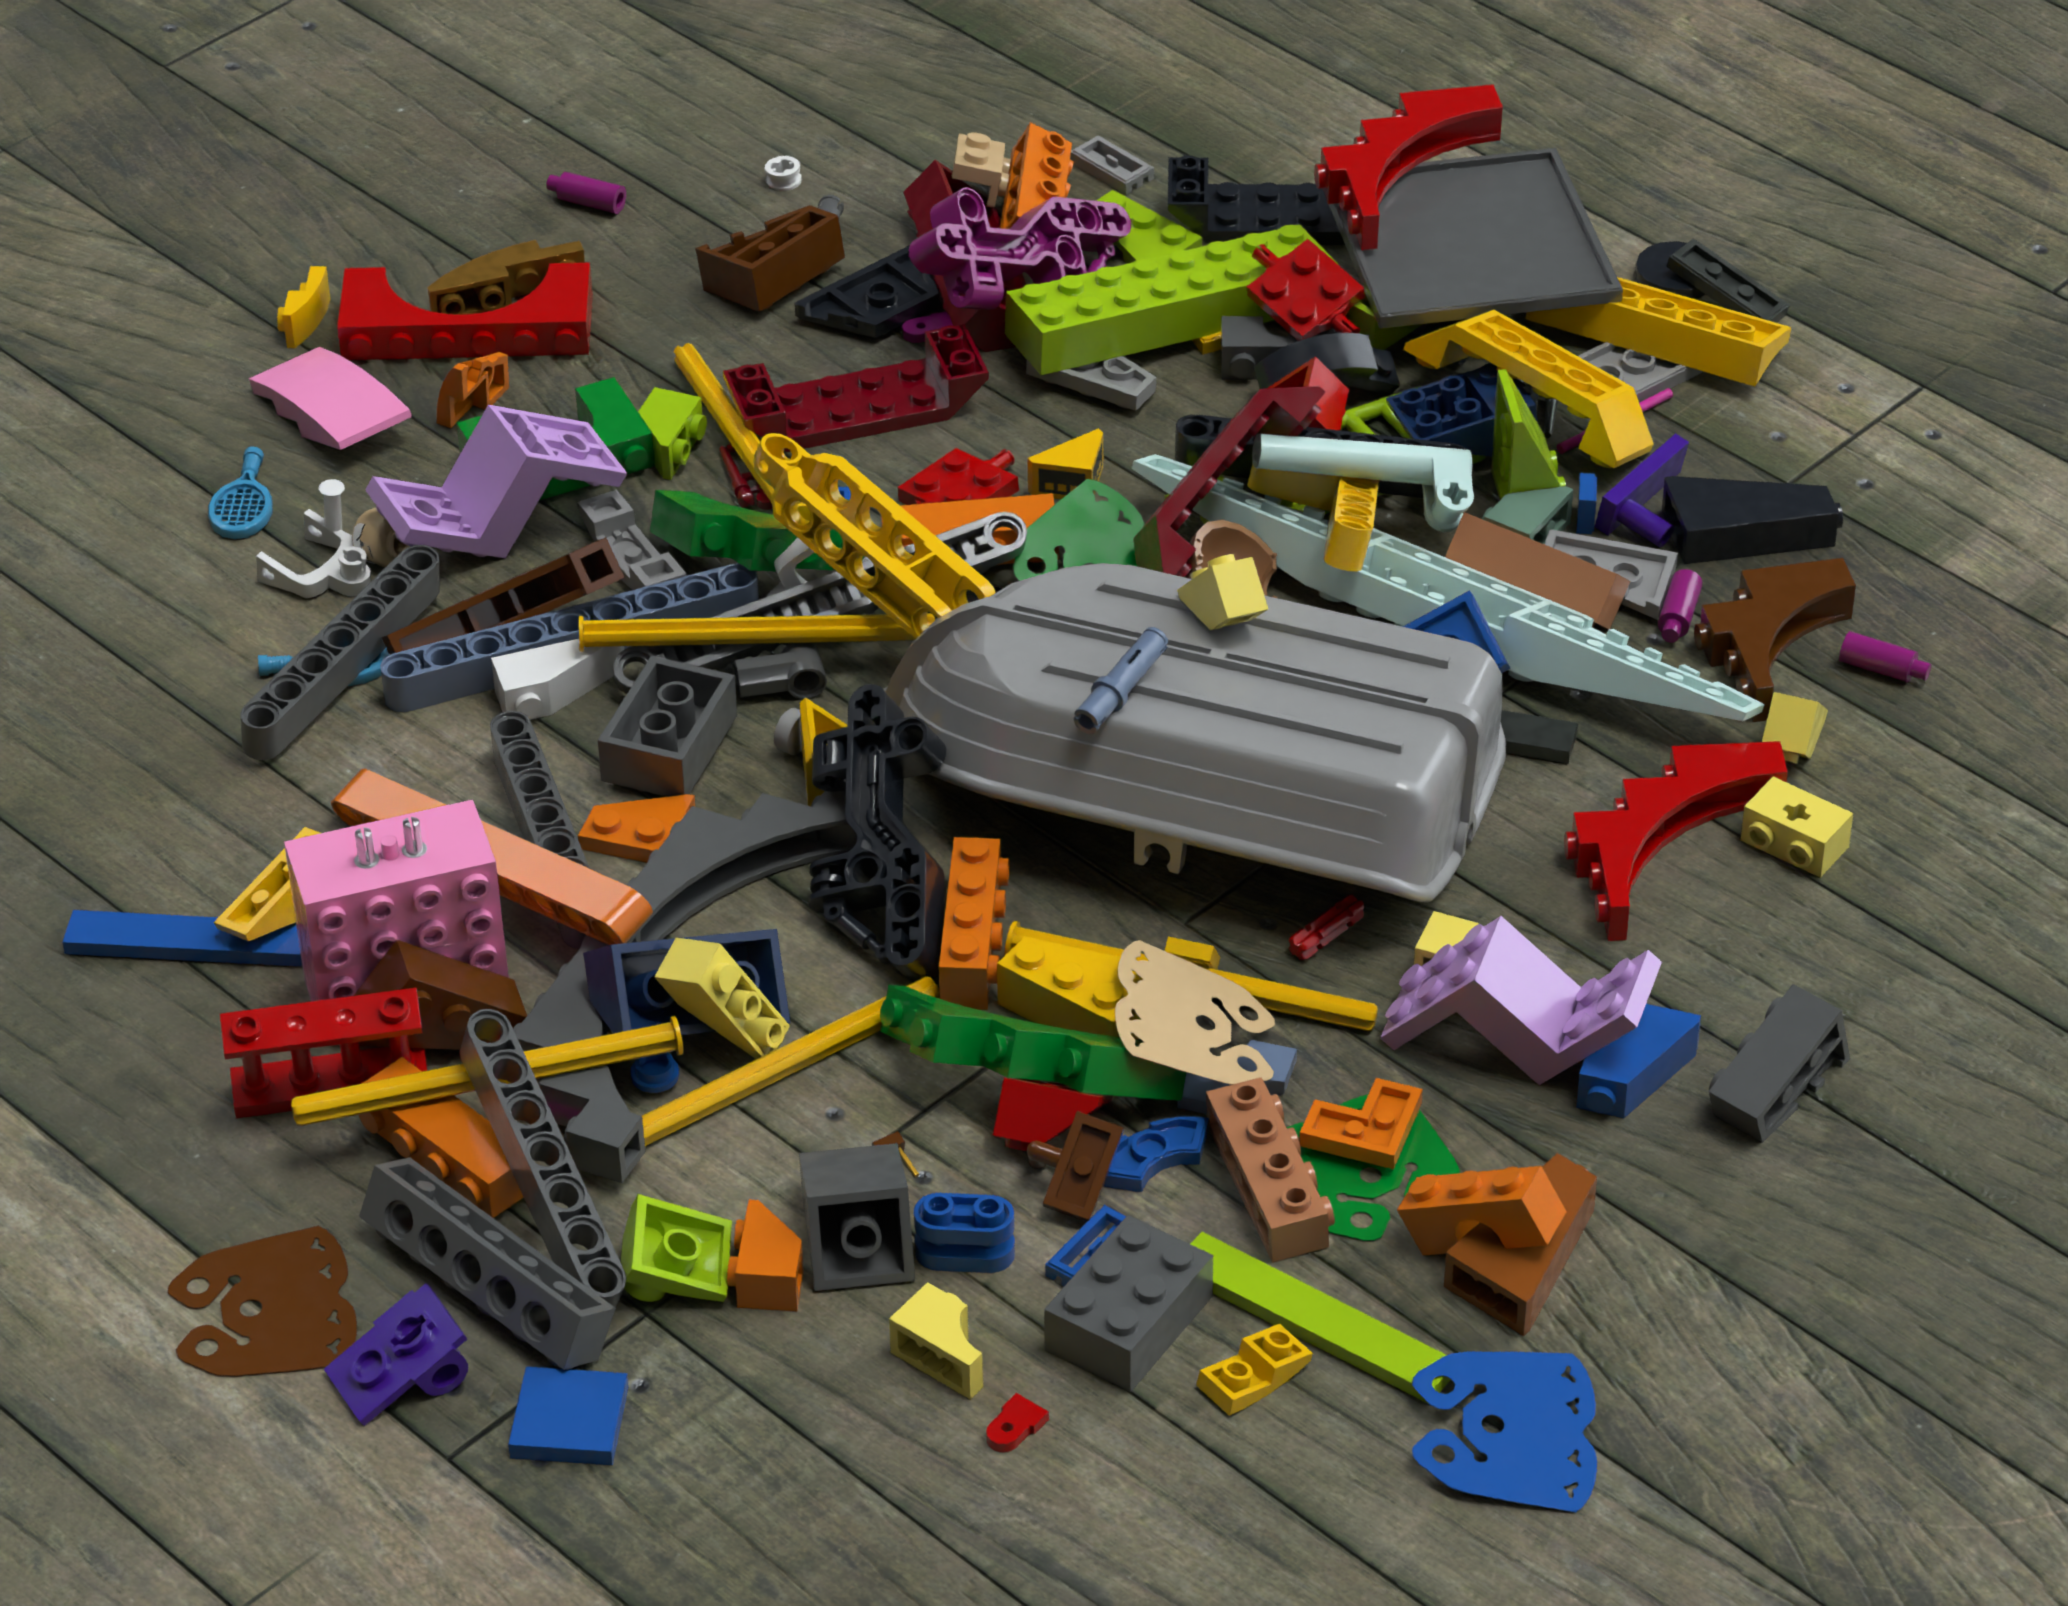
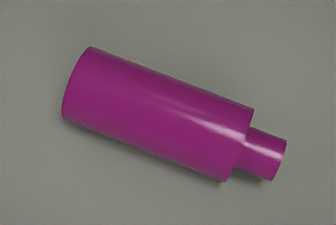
M563 172L560 177L550 175L546 182L547 190L556 192L559 200L614 214H619L625 205L626 188L622 185L570 172Z
M1682 569L1672 575L1658 619V628L1666 642H1676L1689 631L1703 586L1701 577L1692 570Z
M1852 631L1846 634L1839 654L1840 662L1907 683L1912 677L1926 681L1932 666L1931 663L1918 660L1917 651Z

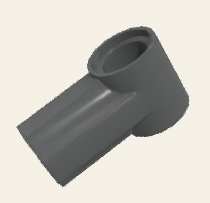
M812 642L790 643L783 649L781 654L734 661L740 699L789 692L793 697L804 699L805 697L811 699L821 694L826 688L827 679L818 647Z

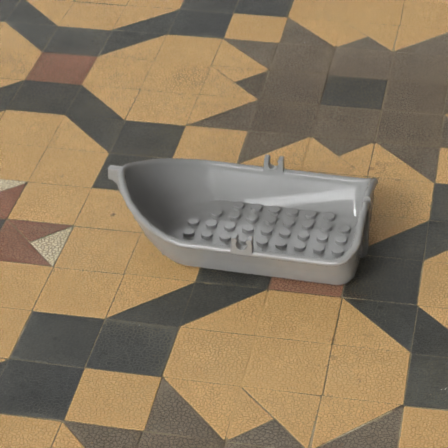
M1099 563L1066 567L1011 583L990 597L963 604L936 619L912 642L893 673L888 687L883 689L904 712L905 718L918 717L922 719L945 744L946 757L944 762L937 770L929 773V775L987 797L1134 832V864L1144 865L1153 853L1150 844L1156 843L1163 845L1170 853L1171 859L1166 865L1169 872L1179 874L1185 864L1187 845L1368 887L1417 902L1432 901L1442 892L1453 877L1466 853V847L1473 840L1486 812L1506 759V739L1500 722L1502 712V673L1492 656L1479 646L1446 636L1265 596L1268 610L1253 620L1209 630L1179 598L1177 589L1191 581V579L1132 565ZM1155 627L1163 631L1168 638L1167 650L1128 693V700L1123 708L1116 712L1113 711L1094 734L1081 731L1074 723V717L1076 716L1074 712L1091 694L1093 683L1099 677L1107 676L1146 628Z

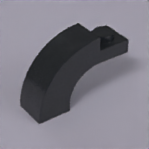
M1359 333L1325 334L1297 341L1275 351L1254 366L1260 389L1270 387L1315 356L1346 387L1361 388L1391 395L1400 387L1391 352L1372 348L1369 336Z

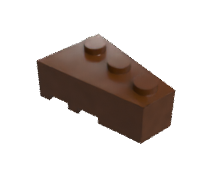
M808 205L764 222L765 230L746 237L742 231L730 235V243L710 250V246L707 244L695 248L703 291L760 312L770 308L774 302L790 292L800 289L804 283L819 274L827 272L831 266L845 258L838 215Z
M400 940L394 942L353 995L417 987L422 1033L408 1035L409 1048L460 1050L469 1018L473 1013L481 1009L499 1011L507 1017L512 1028L518 1023H522L527 1017L514 979ZM389 1039L361 1041L359 1045L389 1047ZM480 1039L483 1042L492 1043L489 1040Z

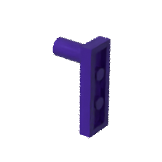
M1675 433L1602 497L1594 527L1608 536L1623 524L1657 547H1663L1672 536L1674 526L1643 507V505L1664 487L1665 477L1677 476L1681 472L1689 442Z

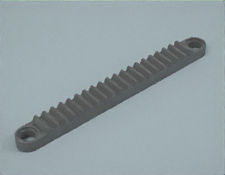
M999 512L935 536L977 572L983 574L990 567L1012 560L1021 554L1025 548L1027 528L1024 521L1016 514ZM999 527H1008L1014 530L1017 539L1011 545H1000L993 539L992 533ZM914 543L904 547L908 553L914 555ZM869 559L862 562L864 570L869 575L875 576V567L872 561ZM836 571L711 618L873 614L879 607ZM790 643L631 646L621 651L615 658L613 666L614 681L619 690L627 694L635 681L626 678L623 674V669L631 662H641L646 665L651 656L711 670L716 668L722 670L735 660L745 659L748 656L757 657L762 651L767 650L771 652L778 645L784 644L787 646Z

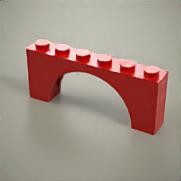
M590 262L549 263L548 271L543 281L530 294L508 306L476 314L437 313L421 309L406 302L390 287L387 281L386 267L345 268L337 325L341 356L347 360L483 357L497 352L506 354L508 357L589 355L593 300Z

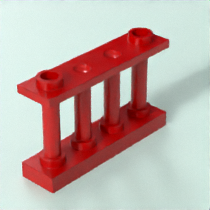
M417 987L220 1014L225 1060L242 1058L243 1066L230 1068L236 1119L292 1111L291 1103L294 1097L362 1084L401 1057L405 1058L422 1072L427 1071L424 1048H409L408 1035L422 1033ZM389 1039V1047L360 1050L359 1042ZM340 1045L341 1053L311 1057L310 1048ZM291 1051V1060L262 1063L261 1055Z

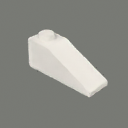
M579 639L491 658L494 689L502 711L521 712L527 715L530 720L556 713L614 676L613 666L615 658L621 651L625 650L624 646L584 647V652H579Z

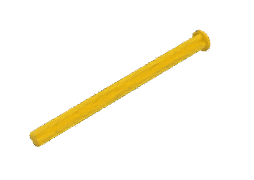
M686 343L683 347L676 346L673 351L676 355L675 363L697 395L701 397L702 402L772 503L771 496L774 488L763 480L754 469V454L760 440L753 431L744 426L735 404L696 348L690 343ZM801 502L798 504V511L803 519L810 521V511Z
M927 613L929 626L935 621V616L931 613ZM887 614L583 620V616H579V652H584V647L915 640L911 634Z
M1018 921L1012 922L1005 944V955L1025 936L1121 957L1125 950L1023 928ZM1140 953L1141 956L1136 958L1137 961H1148L1143 953ZM1200 966L1243 987L1267 1010L1364 1031H1372L1377 1020L1378 1007L1374 1003Z
M924 977L906 986L926 995L939 998L940 989L931 977ZM886 996L642 1115L645 1146L880 1031V1009Z
M676 1016L670 1017V1022L523 1052L535 1078L538 1079L676 1051L677 1055H682L683 1043ZM458 1064L294 1097L291 1106L294 1121L297 1125L303 1126L473 1092L475 1089L464 1064ZM497 1079L502 1083L510 1084L507 1080Z

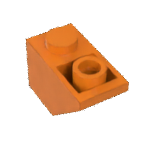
M749 1199L745 1220L737 1219L735 1225L734 1247L739 1249L738 1257L730 1256L728 1263L727 1283L730 1287H736L737 1308L797 1312L804 1276L802 1240L759 1200Z

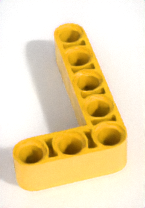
M1252 464L1247 485L1253 491L1330 511L1324 561L1328 565L1341 570L1361 571L1374 526L1379 480L1254 468Z

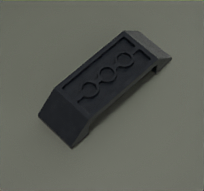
M1190 155L1168 157V211L1191 231L1201 236L1202 240L1207 244L1242 238L1250 233L1273 231L1285 225L1300 224L1319 245H1345L1323 189H1317L1316 184L1302 183L1296 185L1274 184L1270 182L1262 184H1235L1232 182L1208 184V158Z

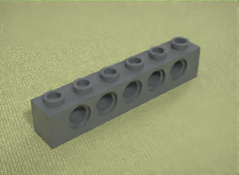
M405 1158L374 1166L359 1217L375 1228L379 1236L395 1243L407 1252L414 1262L426 1266L442 1278L446 1286L459 1291L473 1301L482 1313L493 1316L509 1328L517 1339L529 1343L544 1354L547 1361L552 1365L562 1369H571L575 1366L599 1360L616 1309L614 1306L413 1159Z

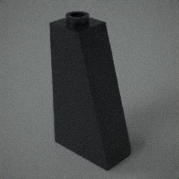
M1679 476L1664 478L1662 513L1665 520L1674 526L1672 537L1684 564L1834 547L1837 528H1842L1843 526L1842 507L1839 502H1834L1827 486Z

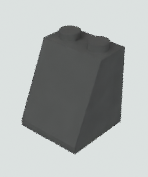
M898 1144L799 1153L802 1198L815 1291L915 1281L908 1185Z

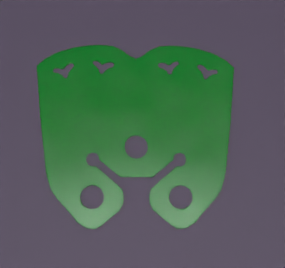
M1086 479L1027 528L1025 548L1014 560V575L1021 581L1058 570L1057 554L1054 551L1057 546H1062L1065 549L1063 568L1082 566L1087 563L1136 566L1133 538L1144 526L1142 516L1126 498L1114 489L1096 480ZM1093 491H1096L1099 496L1106 497L1108 501H1095ZM1119 511L1123 512V517L1128 519L1131 524L1117 520L1120 515ZM1033 557L1041 558L1046 564L1045 571L1040 574L1031 572L1027 567L1028 560Z
M1368 1094L1348 1100L1340 1105L1362 1111ZM1420 1109L1394 1169L1300 1146V1156L1303 1163L1309 1161L1314 1168L1318 1184L1317 1191L1320 1197L1327 1196L1332 1205L1335 1223L1329 1226V1232L1362 1241H1374L1382 1237L1390 1220L1389 1211L1381 1204L1350 1200L1340 1202L1336 1198L1338 1194L1344 1193L1347 1196L1372 1199L1399 1188L1407 1170L1405 1165L1408 1163L1416 1164L1418 1169L1412 1172L1404 1196H1406L1410 1185L1417 1177L1427 1174L1446 1175L1460 1173L1455 1158ZM1304 1122L1291 1125L1287 1129L1293 1127L1298 1138H1300V1131ZM1373 1167L1378 1169L1382 1176L1377 1182L1370 1183L1361 1179L1360 1172L1364 1168ZM1359 1212L1367 1213L1372 1217L1373 1222L1366 1228H1358L1351 1223L1352 1215Z

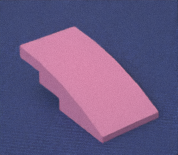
M317 347L249 378L253 393L273 400L277 415L297 421L302 437L339 450L412 417L410 409L373 376L341 355L321 347Z

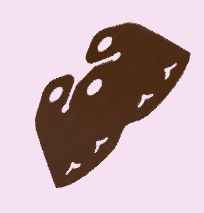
M320 1226L275 1235L205 1254L192 1262L168 1286V1294L189 1308L196 1309L210 1305L229 1283L228 1278L231 1276H239L241 1278V1281L234 1284L223 1297L220 1305L223 1325L242 1337H249V1343L238 1345L235 1338L215 1326L202 1325L192 1329L176 1349L178 1358L183 1362L217 1376H244L325 1368L353 1345L356 1340L357 1320L354 1307L339 1294V1290L348 1276L346 1258L335 1237ZM315 1238L319 1239L318 1244L323 1246L325 1251L310 1248ZM327 1264H331V1267L328 1269V1272L331 1274L329 1279L319 1272ZM204 1278L209 1282V1288L203 1293L194 1294L188 1291L187 1284L192 1279ZM256 1300L262 1304V1310L257 1315L245 1316L240 1312V1306L246 1301ZM332 1311H337L336 1319L341 1322L340 1324L327 1321L332 1315ZM205 1339L214 1340L218 1344L217 1351L208 1356H203L196 1352V1345ZM336 1339H340V1343L336 1345L337 1353L334 1354L327 1345L332 1344Z

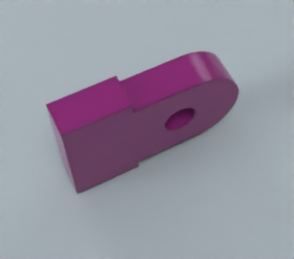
M945 311L933 313L926 317L909 319L902 326L903 338L912 343L925 342V331L953 325L950 315Z

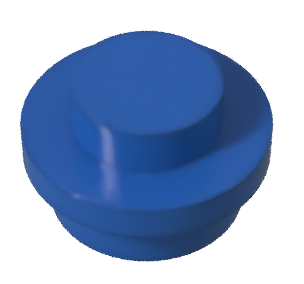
M669 1052L637 1058L631 1066V1081L636 1088L644 1092H663L673 1087L678 1081L679 1067Z

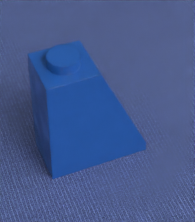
M1646 1004L1637 1028L1584 1059L1579 1073L1576 1108L1625 1118L1696 1056L1701 1015Z

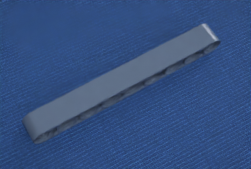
M739 563L730 564L391 654L382 660L380 665L385 705L396 712H409L494 689L491 658L579 639V616H583V620L711 618L759 600L757 571L749 570Z

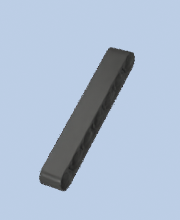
M413 545L403 550L244 705L240 712L242 748L246 755L256 760H267L280 754L386 648L381 637L408 626L437 598L440 593L439 555L436 550L426 545Z
M505 711L497 714L490 722L494 764L524 840L589 868L530 719L527 715L517 711ZM556 921L566 945L580 949L582 941L587 935Z
M481 1009L473 1013L468 1020L460 1048L461 1060L551 1259L564 1271L617 1308L626 1282L625 1271L511 1023L499 1011ZM480 1039H486L492 1043L483 1042ZM497 1079L507 1080L510 1084L502 1083ZM516 1120L526 1121L530 1125L520 1124ZM534 1161H541L549 1166H541ZM553 1202L563 1203L568 1208L558 1207ZM572 1244L582 1245L587 1250L577 1249ZM591 1286L601 1287L607 1293L597 1292Z

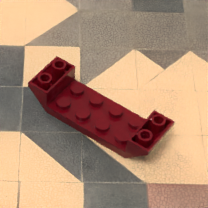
M961 324L925 331L926 358L906 360L898 364L866 368L862 371L837 376H825L821 379L796 384L790 383L775 388L764 363L743 365L739 368L724 370L723 378L742 422L747 429L761 437L771 433L782 434L794 440L803 449L950 420L989 379V372L966 325ZM788 448L784 449L786 452H791Z
M1320 386L1259 389L1235 414L1135 535L1133 542L1136 566L1185 577L1192 569L1187 560L1196 551V548L1176 531L1192 513L1191 510L1208 494L1217 483L1218 477L1225 469L1229 468L1244 450L1243 447L1257 433L1298 436L1303 429H1306L1322 410L1316 403L1324 395L1325 391Z

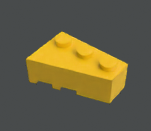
M1025 936L997 962L998 1005L1033 1023L1119 1037L1115 1021L1116 1003L1128 995L1118 978L1120 957ZM1132 971L1135 975V978L1133 979V982L1135 984L1138 983V981L1143 980L1136 974L1135 971ZM1132 1009L1131 1012H1132L1133 1016L1130 1017L1129 1020H1131V1021L1136 1020V1019L1141 1020V1019L1137 1016L1135 1010ZM1131 1033L1134 1039H1139L1135 1034Z

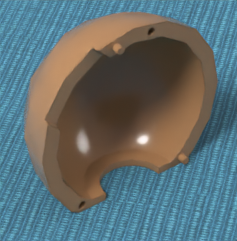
M1226 520L1206 522L1190 541V544L1196 548V551L1187 560L1192 569L1185 578L1191 579L1190 574L1192 572L1208 567V561L1220 556L1234 554L1235 560L1253 557L1264 596H1267L1269 580L1276 571L1277 554L1273 553L1257 534L1238 523Z

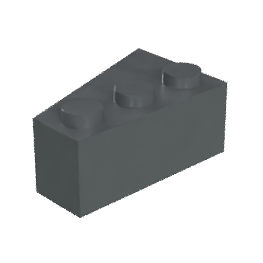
M1792 984L1783 997L1775 998L1766 1012L1765 1020L1756 1032H1750L1743 1038L1738 1047L1737 1056L1727 1069L1722 1068L1714 1075L1708 1091L1714 1116L1763 1143L1798 1110V1103L1794 1102V1100L1807 1088L1814 1092L1818 1091L1825 1082V1078L1821 1077V1075L1833 1063L1843 1067L1850 1060L1842 1010L1795 984Z

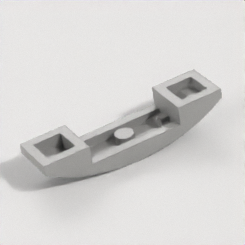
M617 490L577 502L578 510L594 542L605 537L607 538L625 577L621 580L632 590L686 576L685 571L669 552L660 555L635 524L634 510Z

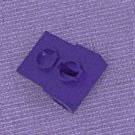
M425 1283L416 1292L413 1290L408 1292L373 1322L375 1326L324 1368V1371L359 1422L365 1426L415 1383L430 1395H443L457 1388L468 1373V1363L458 1347L468 1339L432 1288Z

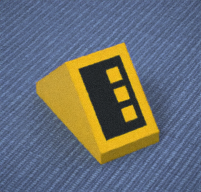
M1098 428L1027 458L1028 492L1031 495L1053 493L1054 499H1062L1086 479L1099 482L1103 469V432Z

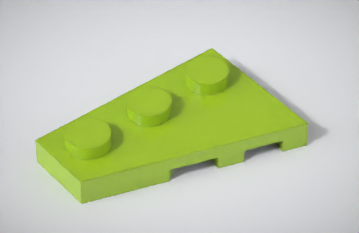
M1114 190L1096 200L1119 204L1129 215L1131 220L1130 233L1113 243L1123 252V260L1127 264L1142 258L1151 259L1168 255L1176 250H1190L1202 247V237Z

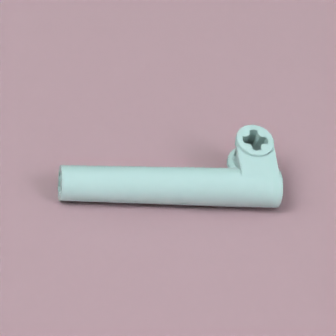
M1259 433L1254 440L1252 452L1254 468L1422 484L1425 519L1432 528L1440 532H1452L1457 529L1463 512L1467 511L1473 503L1472 455L1470 450Z

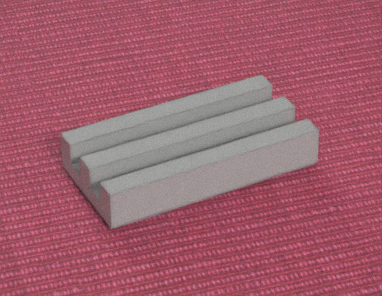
M1099 135L1071 151L1070 160L1074 161L1075 166L1125 195L1132 192V186L1137 189L1143 186V179L1147 182L1154 179V167Z

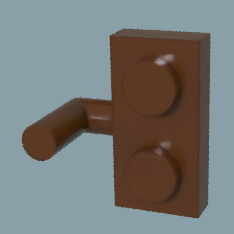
M1077 1111L1063 1149L1041 1141L1031 1142L1027 1147L1030 1166L1034 1169H1042L1046 1165L1056 1168L1044 1198L1043 1207L1088 1222L1094 1214L1122 1138L1124 1127Z

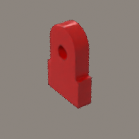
M1015 1393L1001 1407V1413L988 1425L986 1429L988 1446L997 1452H1010L1014 1450L1030 1434L1035 1435L1049 1421V1411Z

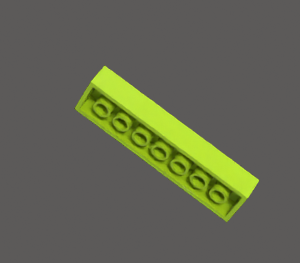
M1300 224L1285 225L1273 231L1250 233L1238 239L1225 242L1216 241L1207 246L1190 250H1176L1164 256L1151 259L1142 258L1129 264L1116 267H1102L1094 272L1076 276L1067 275L1059 280L1042 284H1028L1023 288L1007 291L1005 335L1040 375L1054 373L1221 332V316H1263V323L1273 321L1272 317L1247 296L1246 286L1266 271L1258 261L1252 258L1253 251L1256 247L1259 249L1260 244L1266 245L1272 253L1281 258L1289 254L1306 239H1309L1334 262L1336 261Z

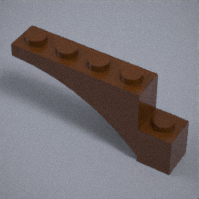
M605 537L548 563L523 572L381 638L389 655L541 615L625 577Z

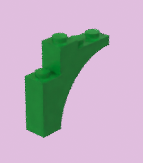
M655 490L650 532L689 556L731 558L752 571L776 572L774 565L776 558L797 538L775 519L772 514L722 503L696 492ZM830 529V538L833 544L842 549L843 540L836 530ZM813 553L795 567V569L835 570L816 553Z

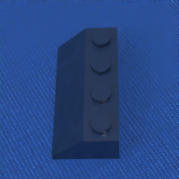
M777 929L684 937V939L720 943L788 1024L791 1023ZM675 938L612 944L583 953L589 999L613 1033L670 1022V1017L676 1016L681 1036L717 1032L679 1006L655 979V975Z

